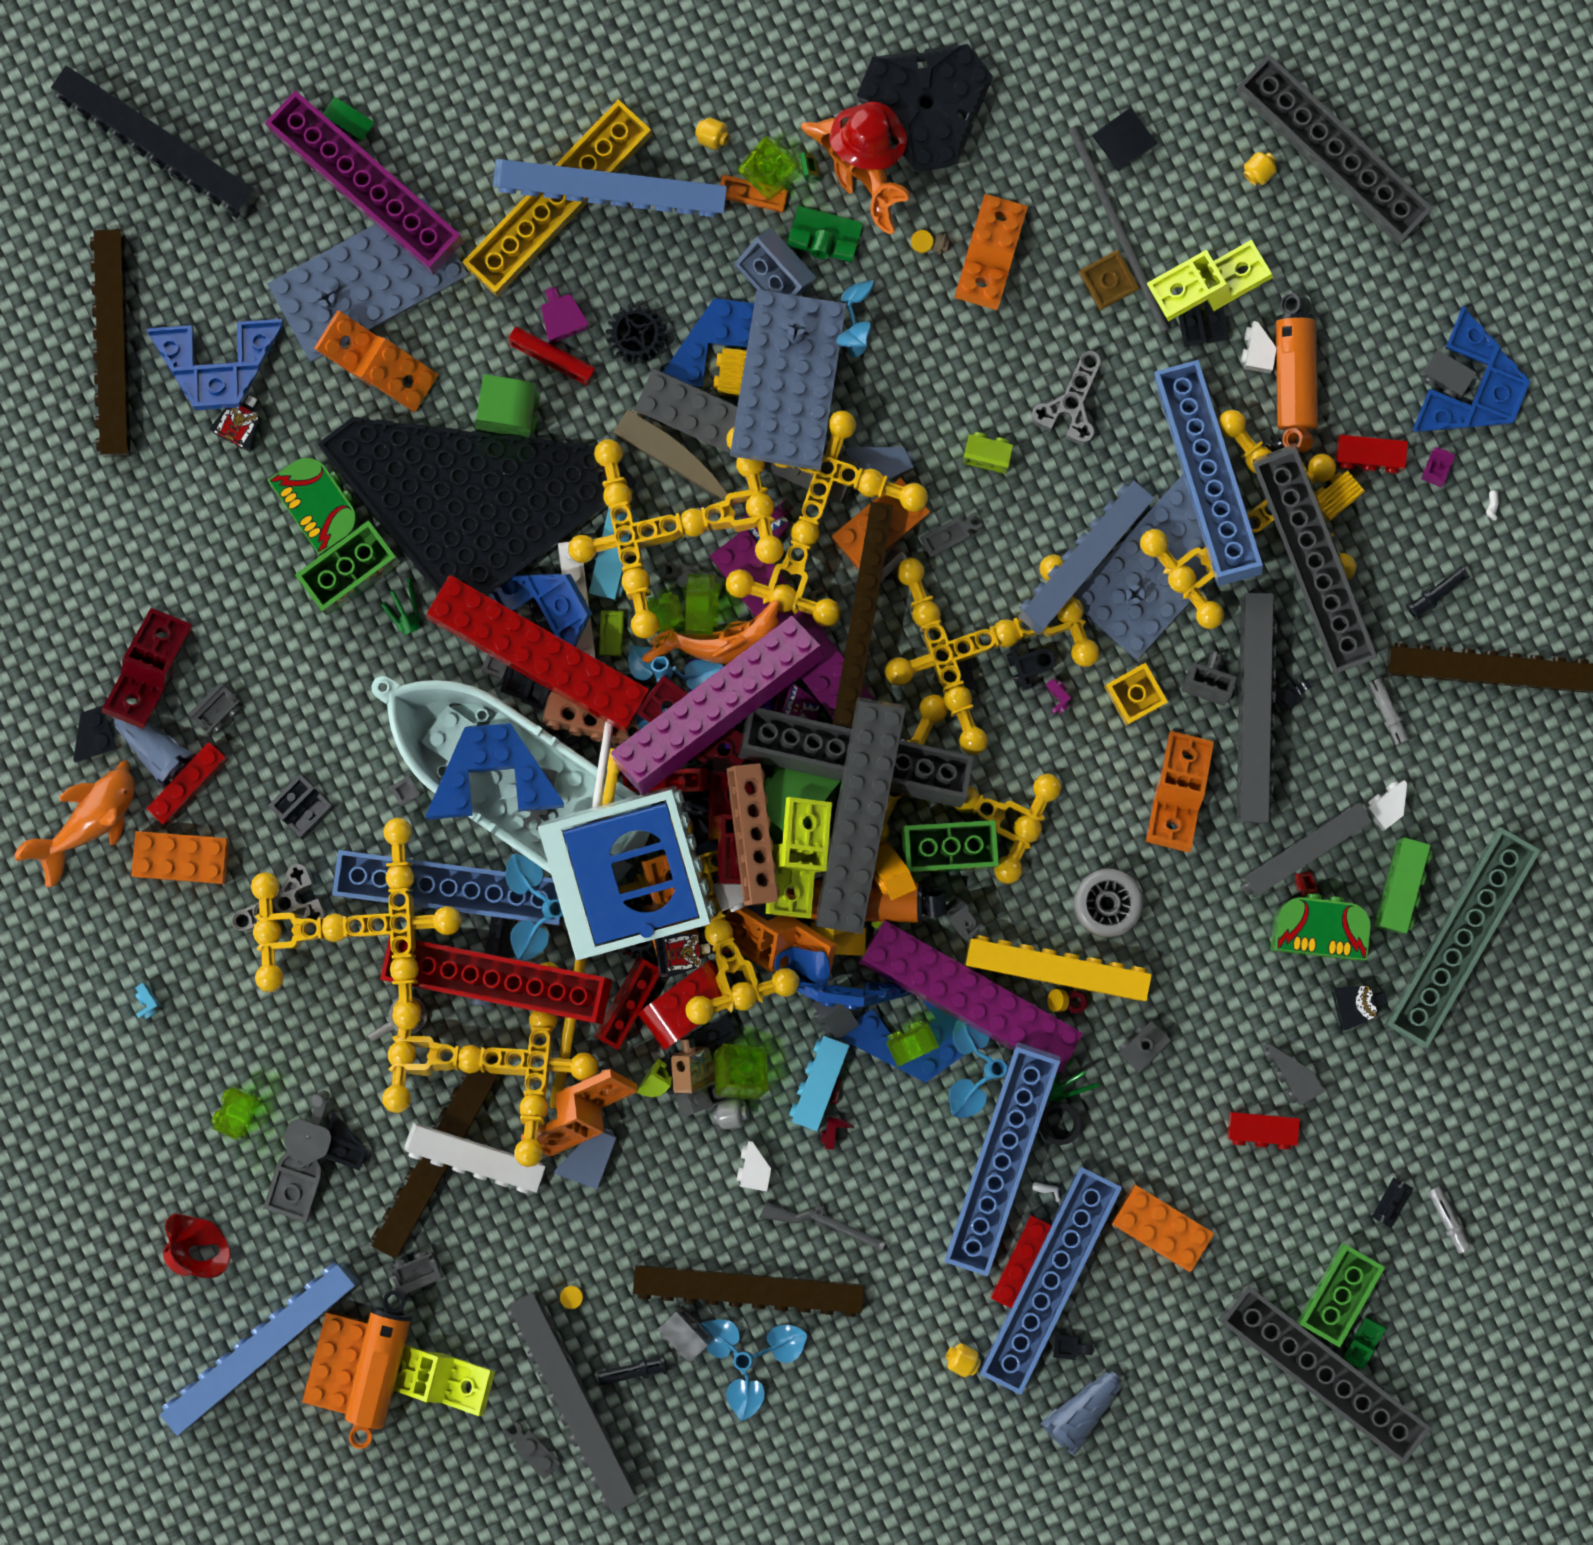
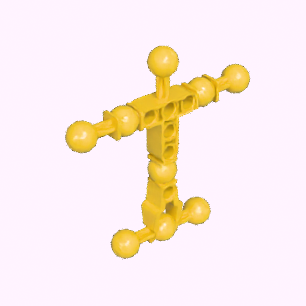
M842 410L833 413L828 419L827 427L831 437L825 455L822 458V464L829 462L834 466L833 471L830 474H824L820 470L797 467L800 471L813 475L802 507L803 517L799 516V520L791 528L792 546L788 549L783 563L775 566L769 586L755 582L752 575L742 569L732 571L727 576L725 583L727 591L735 598H744L751 594L762 598L764 604L777 600L780 602L778 612L785 613L792 610L794 615L798 611L813 616L816 624L821 627H831L839 621L841 616L840 606L832 599L824 598L814 602L802 597L809 579L808 574L805 572L808 560L807 551H811V546L819 539L820 531L818 526L820 523L818 521L823 516L833 483L847 487L854 486L853 488L865 497L878 496L881 499L882 494L900 500L903 508L911 512L922 510L928 502L927 490L918 483H910L903 487L888 482V476H883L876 469L869 468L863 470L860 468L857 470L855 466L837 460L844 439L852 436L856 430V421L853 415ZM734 427L729 430L726 437L727 446L730 450ZM773 463L775 466L779 468L792 467L793 469H795V466ZM846 470L854 471V480L850 482L845 481L842 478L843 472ZM817 484H823L826 487L824 495L817 496L814 494L813 489ZM809 506H816L819 509L816 517L811 518L806 515V510ZM795 549L803 550L804 557L801 561L792 559L791 554ZM782 570L788 571L791 575L798 574L802 576L797 593L788 584L776 585Z
M1227 410L1218 419L1221 434L1228 438H1234L1245 452L1240 457H1245L1247 468L1251 472L1256 473L1253 459L1269 454L1271 451L1267 447L1261 446L1263 444L1262 441L1255 444L1245 431L1246 420L1243 414L1236 410ZM1317 454L1309 461L1307 473L1312 484L1316 481L1327 482L1335 475L1336 464L1329 455ZM1266 499L1247 513L1248 519L1251 517L1257 522L1256 528L1252 529L1253 534L1261 531L1274 521L1273 515H1268L1265 511V507L1268 504ZM1149 529L1140 540L1142 551L1147 556L1157 557L1165 567L1163 574H1168L1170 587L1175 592L1183 593V599H1190L1197 609L1196 619L1199 625L1206 629L1219 627L1224 619L1222 606L1215 601H1207L1198 589L1215 577L1206 547L1203 549L1193 548L1176 561L1167 549L1169 543L1166 534L1159 529ZM1338 551L1350 580L1356 573L1357 564L1352 556ZM1193 556L1199 557L1200 563L1206 566L1207 573L1198 581H1196L1194 570L1187 565H1183Z
M604 439L595 447L594 457L596 462L604 466L607 481L602 482L605 488L603 499L610 510L614 534L597 539H592L587 535H577L570 541L568 553L574 561L587 563L593 559L597 552L613 548L618 549L624 573L622 576V587L626 591L628 599H633L636 612L631 620V629L637 637L649 639L659 629L657 615L649 611L646 596L651 595L649 590L650 577L643 567L641 548L675 541L681 536L685 538V535L697 537L703 534L705 530L710 532V529L722 530L733 528L736 532H742L757 527L760 537L755 546L757 558L763 563L773 564L782 557L784 553L783 543L780 539L773 536L771 523L775 521L771 517L774 511V502L766 494L768 488L762 487L760 478L765 462L737 458L736 468L738 473L747 478L749 490L729 493L724 501L712 504L706 509L704 507L701 510L689 508L681 516L679 513H676V516L665 515L635 523L629 504L632 492L630 487L627 486L625 477H620L618 463L623 456L621 445L612 439ZM746 502V512L751 518L735 520L736 513L733 510V506ZM715 513L721 514V517H720L719 520H717V521H711V520H710V517H711L713 514H715ZM619 514H627V518L625 520H617ZM668 525H677L674 531H666ZM648 529H653V530H654V533H653L652 536H650V537H645V536H643V534H644V532H645L646 530H648ZM624 535H632L629 542L621 541ZM636 556L637 559L634 563H626L628 557Z
M1052 554L1043 558L1039 566L1043 579L1048 581L1050 577L1047 574L1055 565L1058 567L1062 565L1064 561L1061 559V556ZM905 558L897 566V578L901 583L909 586L914 602L910 605L911 609H913L912 619L915 624L921 627L920 631L924 632L923 638L929 654L910 661L902 657L893 658L886 665L885 676L893 685L901 686L909 683L914 673L934 666L941 686L944 687V704L951 711V717L957 715L963 731L959 738L960 747L969 755H979L987 748L988 738L982 729L975 727L970 710L974 708L973 704H971L972 694L963 685V680L960 681L961 674L957 665L958 662L987 653L993 647L995 649L999 646L1004 648L1012 647L1018 640H1022L1023 637L1027 638L1043 634L1045 637H1052L1070 630L1075 643L1072 646L1071 656L1076 664L1082 667H1089L1094 665L1099 659L1100 651L1098 645L1094 641L1087 639L1083 629V625L1086 623L1085 620L1081 619L1084 613L1083 605L1073 595L1056 614L1058 620L1063 624L1049 628L1047 625L1039 634L1033 630H1024L1021 627L1023 621L1014 618L1013 621L1008 619L1000 620L994 626L989 627V630L982 629L948 641L945 630L940 625V609L933 602V596L927 597L921 582L925 574L923 564L915 558ZM936 630L939 632L940 638L938 640H931L928 632ZM987 636L990 639V645L982 646L979 643V637ZM964 643L968 645L969 652L966 654L960 653L957 650L959 644ZM944 651L947 653L948 659L946 661H939L936 658V653ZM951 672L956 676V680L949 683L945 681L944 674Z
M398 817L393 818L386 823L383 830L385 840L392 845V863H386V867L390 868L386 872L385 877L386 883L390 888L388 892L391 893L388 900L389 913L355 915L351 917L333 913L317 920L301 919L295 913L273 914V898L278 894L280 887L278 879L269 872L259 873L253 878L251 890L253 895L259 899L260 914L255 916L258 922L253 929L254 939L260 944L256 950L261 951L262 966L255 975L256 985L259 989L270 993L278 990L283 984V972L275 963V949L299 948L302 942L317 939L339 942L345 937L351 938L352 936L390 935L391 950L394 953L392 955L394 960L390 966V973L395 980L392 981V984L398 985L399 1004L393 1010V1022L402 1030H410L418 1025L421 1019V1012L419 1007L413 1003L412 984L418 983V980L415 979L419 971L418 963L414 959L416 955L413 954L416 948L415 930L435 928L442 935H451L459 930L462 918L458 910L451 906L441 907L434 915L414 916V900L410 892H413L411 886L414 882V873L409 867L412 866V863L406 862L405 844L412 835L411 825L407 820ZM403 894L406 902L403 906L399 907L396 899L399 895ZM404 917L407 925L404 929L400 930L397 923L400 918ZM378 919L384 921V928L381 931H377L375 928V923ZM278 920H291L293 924L291 931L294 934L292 941L278 942L282 933L281 927L277 922ZM359 920L362 928L359 932L355 933L352 926L355 921ZM311 923H314L317 928L314 935H309L308 926ZM403 940L408 943V949L404 953L400 952L398 948L399 943Z
M690 819L691 825H689L688 830L689 834H693L694 826ZM718 850L699 856L703 864L701 876L702 879H707L710 890L707 897L709 901H713L716 915L711 923L704 926L706 940L713 946V952L716 951L715 960L719 972L715 979L722 996L711 1000L704 996H695L688 1001L685 1009L686 1016L692 1023L697 1025L710 1022L714 1013L728 1009L731 1013L734 1008L740 1011L749 1010L756 1004V1001L762 1003L764 996L773 993L782 997L791 996L797 992L800 984L797 973L789 968H781L773 974L771 980L757 984L758 981L752 963L744 960L738 946L734 943L733 928L725 920L726 915L722 914L723 911L712 888V885H714L712 878L718 876V867L714 866L711 860H718ZM670 870L666 873V881L672 880L669 877ZM645 872L641 875L637 874L633 883L623 886L618 885L620 893L648 887ZM651 893L640 896L641 900H645L646 896L651 898ZM722 950L730 951L732 957H724L722 954ZM742 971L747 982H738L730 989L726 974Z
M544 962V963H541V964H540V965H545V966L560 968L559 966H557L555 963H552V962ZM413 998V1003H415L419 1007L420 1012L422 1013L419 1001ZM399 1000L395 1002V1005H394V1007H393V1010H394L395 1006H396L397 1004H399ZM532 1011L529 1016L531 1034L528 1050L494 1047L485 1050L484 1047L480 1049L474 1045H466L462 1048L456 1046L454 1048L448 1044L436 1043L430 1036H411L412 1029L402 1030L398 1027V1035L392 1037L395 1042L390 1046L387 1053L388 1060L392 1065L388 1068L393 1073L392 1084L384 1091L382 1103L388 1111L393 1113L403 1112L409 1107L411 1094L405 1087L407 1073L430 1076L434 1071H449L453 1069L459 1071L460 1069L469 1074L476 1073L479 1070L484 1073L486 1070L492 1074L525 1076V1097L521 1100L519 1106L520 1121L522 1124H525L524 1138L516 1145L514 1156L520 1165L533 1167L542 1160L544 1154L543 1147L537 1141L539 1125L544 1126V1117L548 1112L545 1094L548 1090L549 1071L571 1073L577 1080L582 1081L583 1079L595 1076L599 1065L596 1057L586 1052L578 1053L572 1059L551 1058L552 1041L550 1037H553L552 1031L557 1025L558 1018L556 1015ZM539 1038L547 1039L543 1045L535 1044ZM415 1047L430 1048L426 1064H413L417 1056ZM446 1054L453 1055L452 1059L446 1062L442 1061V1057ZM491 1057L499 1058L495 1064L491 1065L487 1062ZM513 1059H521V1063L519 1065H510V1062ZM543 1060L544 1064L541 1067L536 1068L533 1066L535 1061ZM534 1082L542 1083L541 1087L537 1090L530 1088Z

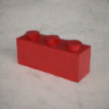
M1340 434L1337 437L1335 464L1340 465L1341 469L1353 470L1354 467H1363V471L1376 472V469H1384L1385 473L1399 474V471H1403L1406 467L1408 441Z
M1229 1112L1227 1139L1232 1140V1145L1246 1146V1141L1255 1142V1147L1269 1148L1270 1143L1278 1144V1149L1291 1150L1292 1145L1298 1146L1300 1118Z

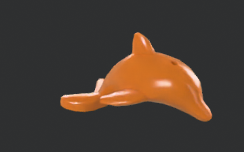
M829 118L817 123L803 122L801 129L804 133L820 143L832 157L834 172L840 185L848 194H852L854 192L853 176L859 179L872 195L870 211L875 224L882 231L894 234L896 227L893 222L890 206L896 202L907 201L910 197L909 191L902 185L887 183L886 169H861L841 159L829 143V136L835 118ZM842 120L841 128H843L847 121Z
M774 600L752 620L729 623L722 631L694 635L677 633L674 628L666 629L649 641L653 648L641 659L646 663H650L656 657L664 656L677 648L698 659L727 665L779 626L777 615L780 602Z
M124 760L118 764L115 770L108 772L97 782L80 783L69 787L59 796L60 801L78 803L67 823L52 840L32 838L24 841L15 852V860H40L45 874V885L48 888L55 886L61 879L65 865V851L90 843L106 832L109 835L110 845H116L123 831L125 813L131 805L135 792V780L130 774V763Z

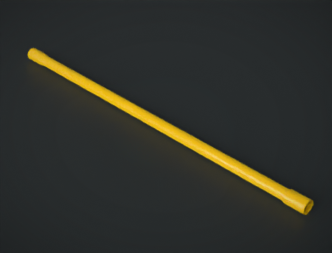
M609 753L607 764V777L602 805L614 802L620 772L613 761L611 753ZM612 815L599 818V820L610 818ZM575 958L573 971L584 973L587 958L577 961ZM565 1017L558 1058L570 1059L576 1019ZM567 1072L555 1073L549 1101L550 1108L556 1109L555 1094L565 1088Z

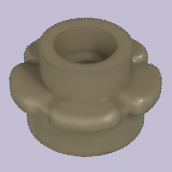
M946 233L943 235L936 234L932 251L938 252V255L942 251L946 252L950 239L946 238Z

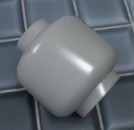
M731 1099L714 1107L715 1123L719 1124L724 1130L741 1128L745 1120H748V1108L743 1106L742 1101L739 1099Z

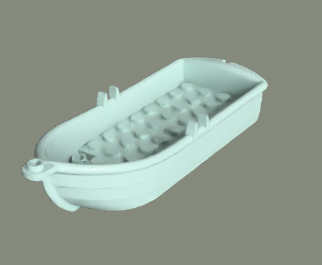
M385 676L378 677L373 681V694L387 704L391 731L401 756L414 775L432 792L436 793L464 727L510 723L541 768L558 772L554 788L563 800L564 808L549 809L548 816L541 815L540 819L542 822L592 808L598 767L492 694L467 684L452 681H420L402 686ZM382 684L387 685V690L381 692L379 689ZM515 770L469 773L472 816L468 817L551 874L539 830H536L537 821L532 820L529 823V827L526 828L524 822L531 812H518ZM617 781L614 802L637 796L636 793ZM649 804V805L642 806V807H639V808H635V809H631V810H628V811H624V812H620V813H617V814H613L611 817L617 816V815H620V814H624V813H628V812H631V811L639 810V809H642V808H646V807H649V806H652V805ZM584 822V823H581V824H577V825H573V826H570V827H566V828H563L562 830H566V829H570V828H573V827L581 826V825L587 824V822ZM636 830L623 834L613 844L610 855L644 847L650 832ZM625 860L612 863L617 883L632 867Z

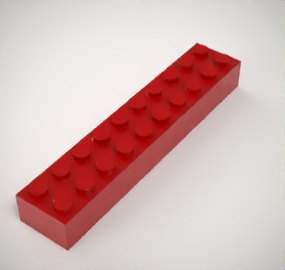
M451 575L447 578L426 613L429 621L624 733L635 717L636 711L648 695V688Z
M390 935L380 980L387 982L395 981L390 973V966L394 960L392 958L394 953L391 950ZM405 940L399 943L398 948L400 952L404 953L408 949V943ZM416 940V948L413 954L416 955L414 959L419 967L418 975L415 979L418 980V983L412 984V987L603 1025L612 979Z

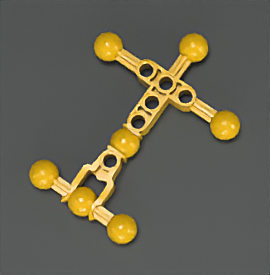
M932 694L923 698L919 706L922 718L912 739L907 742L924 745L934 723L940 722L946 717L948 709L944 704L943 697L940 695ZM1042 774L1034 781L1033 793L1035 794V799L1030 809L1013 801H1007L1003 804L992 799H983V795H980L973 786H968L967 798L962 807H954L960 813H972L973 815L977 813L978 817L985 821L996 820V834L1014 842L1008 855L999 858V866L994 868V875L1001 883L1013 884L1022 876L1023 869L1020 860L1025 849H1032L1030 843L1038 840L1041 836L1042 824L1040 821L1045 820L1042 815L1048 802H1052L1059 797L1062 790L1061 782L1053 774ZM889 794L879 845L888 839L889 826L887 821L896 802L904 795L900 794L894 797ZM989 803L993 807L992 814H982L980 811L981 805ZM1007 808L1023 814L1014 823V834L999 826L1000 822L1005 819Z

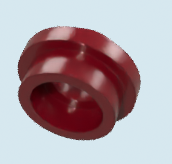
M1078 990L1068 993L1069 1005L1067 1009L1072 1013L1083 1012L1088 1005L1086 995ZM1077 997L1080 999L1079 1006L1072 1004L1073 998Z

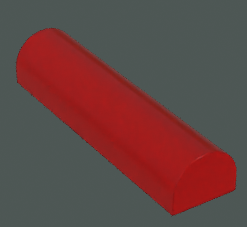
M517 326L508 337L511 347L586 386L589 385L595 374V367Z
M679 768L648 792L676 785L677 790L681 789L682 792L708 790L709 771L707 768ZM622 773L623 785L633 792H639Z

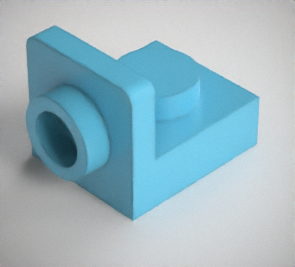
M141 983L135 987L138 992L135 994L142 1005L146 1004L147 1006L136 1015L138 1018L145 1017L149 1019L158 1013L156 1009L161 1004L147 983Z

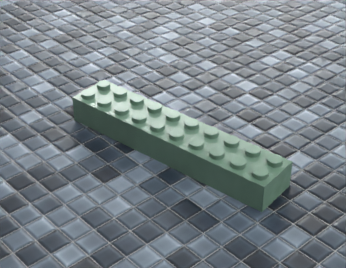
M1502 827L1496 828L1384 1026L1422 1048L1429 1047L1540 853V849Z

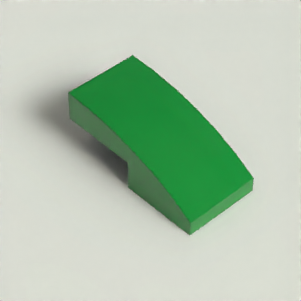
M333 97L323 113L338 128H342L359 141H363L374 124L372 120L336 97Z
M806 152L800 153L804 179L810 183L820 182L821 177L815 155Z
M1365 1316L1342 1358L1363 1370L1373 1354L1375 1346L1384 1334L1386 1327Z

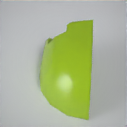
M659 1058L641 1082L638 1094L647 1097H658L664 1094L671 1086L672 1077H669L665 1069L667 1065Z

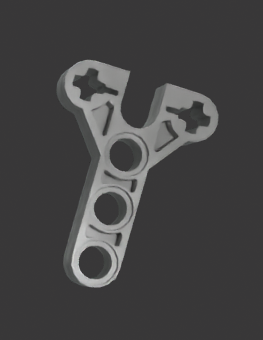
M1087 351L1083 353L1063 396L1048 404L1041 403L1034 407L1031 420L1036 426L1050 432L1057 417L1065 415L1071 421L1065 439L1080 445H1085L1091 441L1094 429L1087 421L1083 402L1100 366L1101 360L1096 352ZM1092 358L1096 365L1093 368H1088L1084 365V359ZM1077 378H1082L1086 381L1087 386L1085 388H1078L1074 381ZM1070 398L1074 399L1078 406L1075 409H1070L1066 406L1065 401ZM1041 410L1045 411L1046 416L1042 420L1038 419L1039 415L1037 414ZM1086 429L1087 435H1085L1084 438L1079 437L1080 432L1078 431Z
M293 864L288 868L287 879L278 895L273 898V914L295 913L301 919H310L313 916L312 911L314 910L316 913H320L321 916L318 918H325L327 916L321 899H315L306 904L299 903L297 899L299 891L315 885L306 866ZM296 869L304 872L301 875V881L293 877L296 874ZM288 897L291 900V907L288 910H283L280 902L283 898ZM259 903L236 912L232 917L233 927L244 932L254 929L255 924L258 922L255 916L259 914ZM241 915H246L249 918V923L246 927L242 928L238 924V919Z

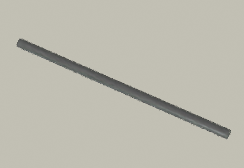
M1073 126L1068 129L1070 136L1159 329L1163 333L1170 328L1147 285L1146 276L1077 127Z

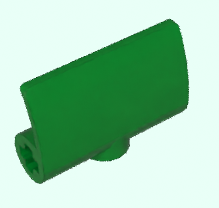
M798 206L787 245L788 247L808 251L813 257L824 260L831 257L853 263L863 223Z

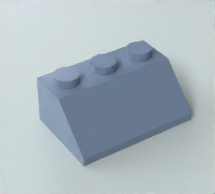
M772 228L757 236L734 263L758 290L800 296L817 278Z

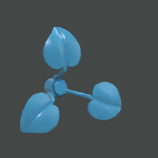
M874 280L856 283L848 287L841 295L842 303H848L847 306L853 326L837 337L836 342L841 347L845 346L849 355L853 358L865 352L871 324L867 321L856 323L852 306L853 303L861 302L870 294L875 284Z
M631 645L628 663L630 672L635 679L640 681H647L655 675L658 683L662 676L670 680L673 673H675L682 680H686V685L690 690H694L723 668L721 664L710 663L701 659L694 660L685 665V675H683L675 666H670L665 656L656 657L650 663L644 662L641 658L652 647ZM664 703L661 706L662 712L668 709L664 708ZM638 715L637 726L641 730L649 722Z
M515 853L510 857L506 866V882L509 888L519 895L530 890L531 893L544 901L542 905L544 918L535 925L531 921H521L512 929L510 938L515 956L519 961L534 958L547 946L548 932L543 928H539V926L545 921H549L550 918L561 917L563 913L559 900H549L548 897H545L533 888L542 881V868L527 857Z
M960 1020L956 1021L953 1029L955 1048L964 1055L974 1051L976 1055L987 1061L984 1066L986 1076L977 1082L976 1085L969 1079H961L956 1081L949 1090V1103L952 1115L957 1118H966L977 1114L985 1106L987 1096L984 1091L978 1088L990 1079L1005 1077L1010 1061L1006 1066L1003 1060H993L992 1057L979 1052L978 1049H983L987 1046L990 1037Z
M718 1319L700 1324L713 1338L706 1347L708 1352L714 1357L726 1358L731 1350H733V1355L735 1356L733 1360L734 1366L742 1371V1374L745 1376L746 1381L743 1379L734 1380L728 1386L726 1393L727 1401L740 1421L753 1416L759 1410L765 1398L762 1383L750 1381L747 1370L753 1367L755 1358L773 1351L776 1360L783 1363L793 1362L801 1355L807 1339V1333L801 1328L793 1325H779L767 1334V1342L771 1347L755 1354L749 1351L739 1353L734 1345L739 1342L740 1333L738 1327L733 1322L726 1319Z

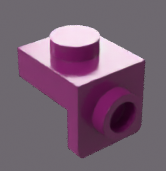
M1435 447L1427 460L1421 479L1442 488L1455 455L1447 450Z
M1052 678L1045 687L1060 703L1050 712L1053 715L1056 712L1061 714L1070 706L1068 701L1071 697L1065 692L1067 687L1059 679L1055 681Z

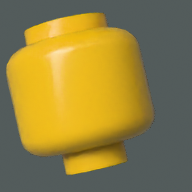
M709 117L701 120L696 127L695 136L698 143L716 151L722 146H726L729 142L728 126L721 121Z
M1257 152L1244 164L1245 172L1243 174L1251 184L1255 186L1257 184L1265 185L1277 173L1275 165L1277 161L1268 152L1266 154Z
M962 1343L955 1347H950L945 1356L948 1369L961 1377L973 1376L981 1364L978 1352Z

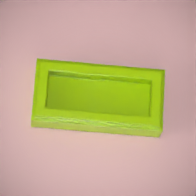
M601 610L599 656L622 657L624 611Z

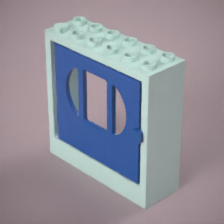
M676 785L648 792L643 796L637 795L543 821L538 826L576 961L711 923L714 914H716L713 901H709L707 897L710 891L707 879H702L701 876L703 864L700 856L696 857L695 855L696 840L694 834H689L688 828L691 825L687 812H683L681 806L684 803L681 789L677 790ZM664 800L667 801V803H666V802L660 803V804H657V805H653V806H649V807L642 808V809H639V810H635V811H631V812H628V813L620 814V815H617V816H613V817H610V818L602 819V820L595 821V822H592V823H588V824H584V825H581V826L573 827V828H570V829L562 830L563 828H566V827H570V826H573V825H577V824H581V823H584V822L592 821V820H595V819H599V818H602V817L610 816V815L617 814V813H620V812L628 811V810H631V809L639 808V807H642V806H646V805L653 804V803H657V802L664 801ZM630 831H647L661 840L659 843L610 855L615 841ZM661 849L665 850L673 877L672 880L626 893L619 892L612 863ZM672 887L675 888L671 900L664 907L656 911L640 912L631 909L624 903L628 899ZM680 922V923H677V924H674V925H671V926H668V927L658 928V927H661V926H665V925H669V924H672V923Z

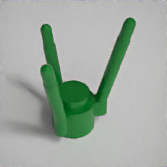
M408 578L407 582L414 616L412 613L406 614L394 590H391L390 593L402 616L399 618L400 621L384 602L381 603V606L396 624L399 632L403 631L405 636L421 629L419 623L422 622L411 578Z
M1069 1059L1063 1072L1073 1063V1059ZM1082 1071L1060 1083L1059 1079L1053 1081L1048 1099L1050 1102L1055 1099L1059 1102L1064 1098L1098 1088L1100 1084L1095 1083L1063 1093L1065 1092L1064 1087L1086 1075V1072ZM1061 1074L1055 1075L1054 1080H1056Z

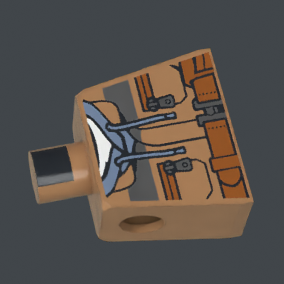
M694 1036L681 1038L682 1051L672 1055L671 1058L674 1093H694L718 1080L709 1048L696 1046Z

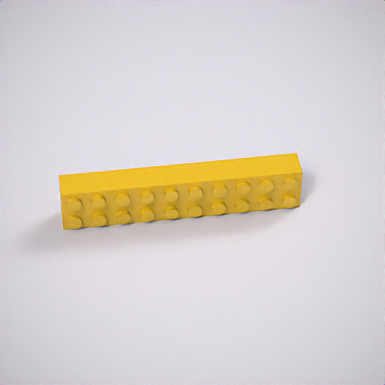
M618 99L555 166L617 173L652 136L651 129ZM539 192L538 196L526 195L463 261L465 268L498 297L588 203V198H583V202L566 200V195H561V199L543 197L544 193Z

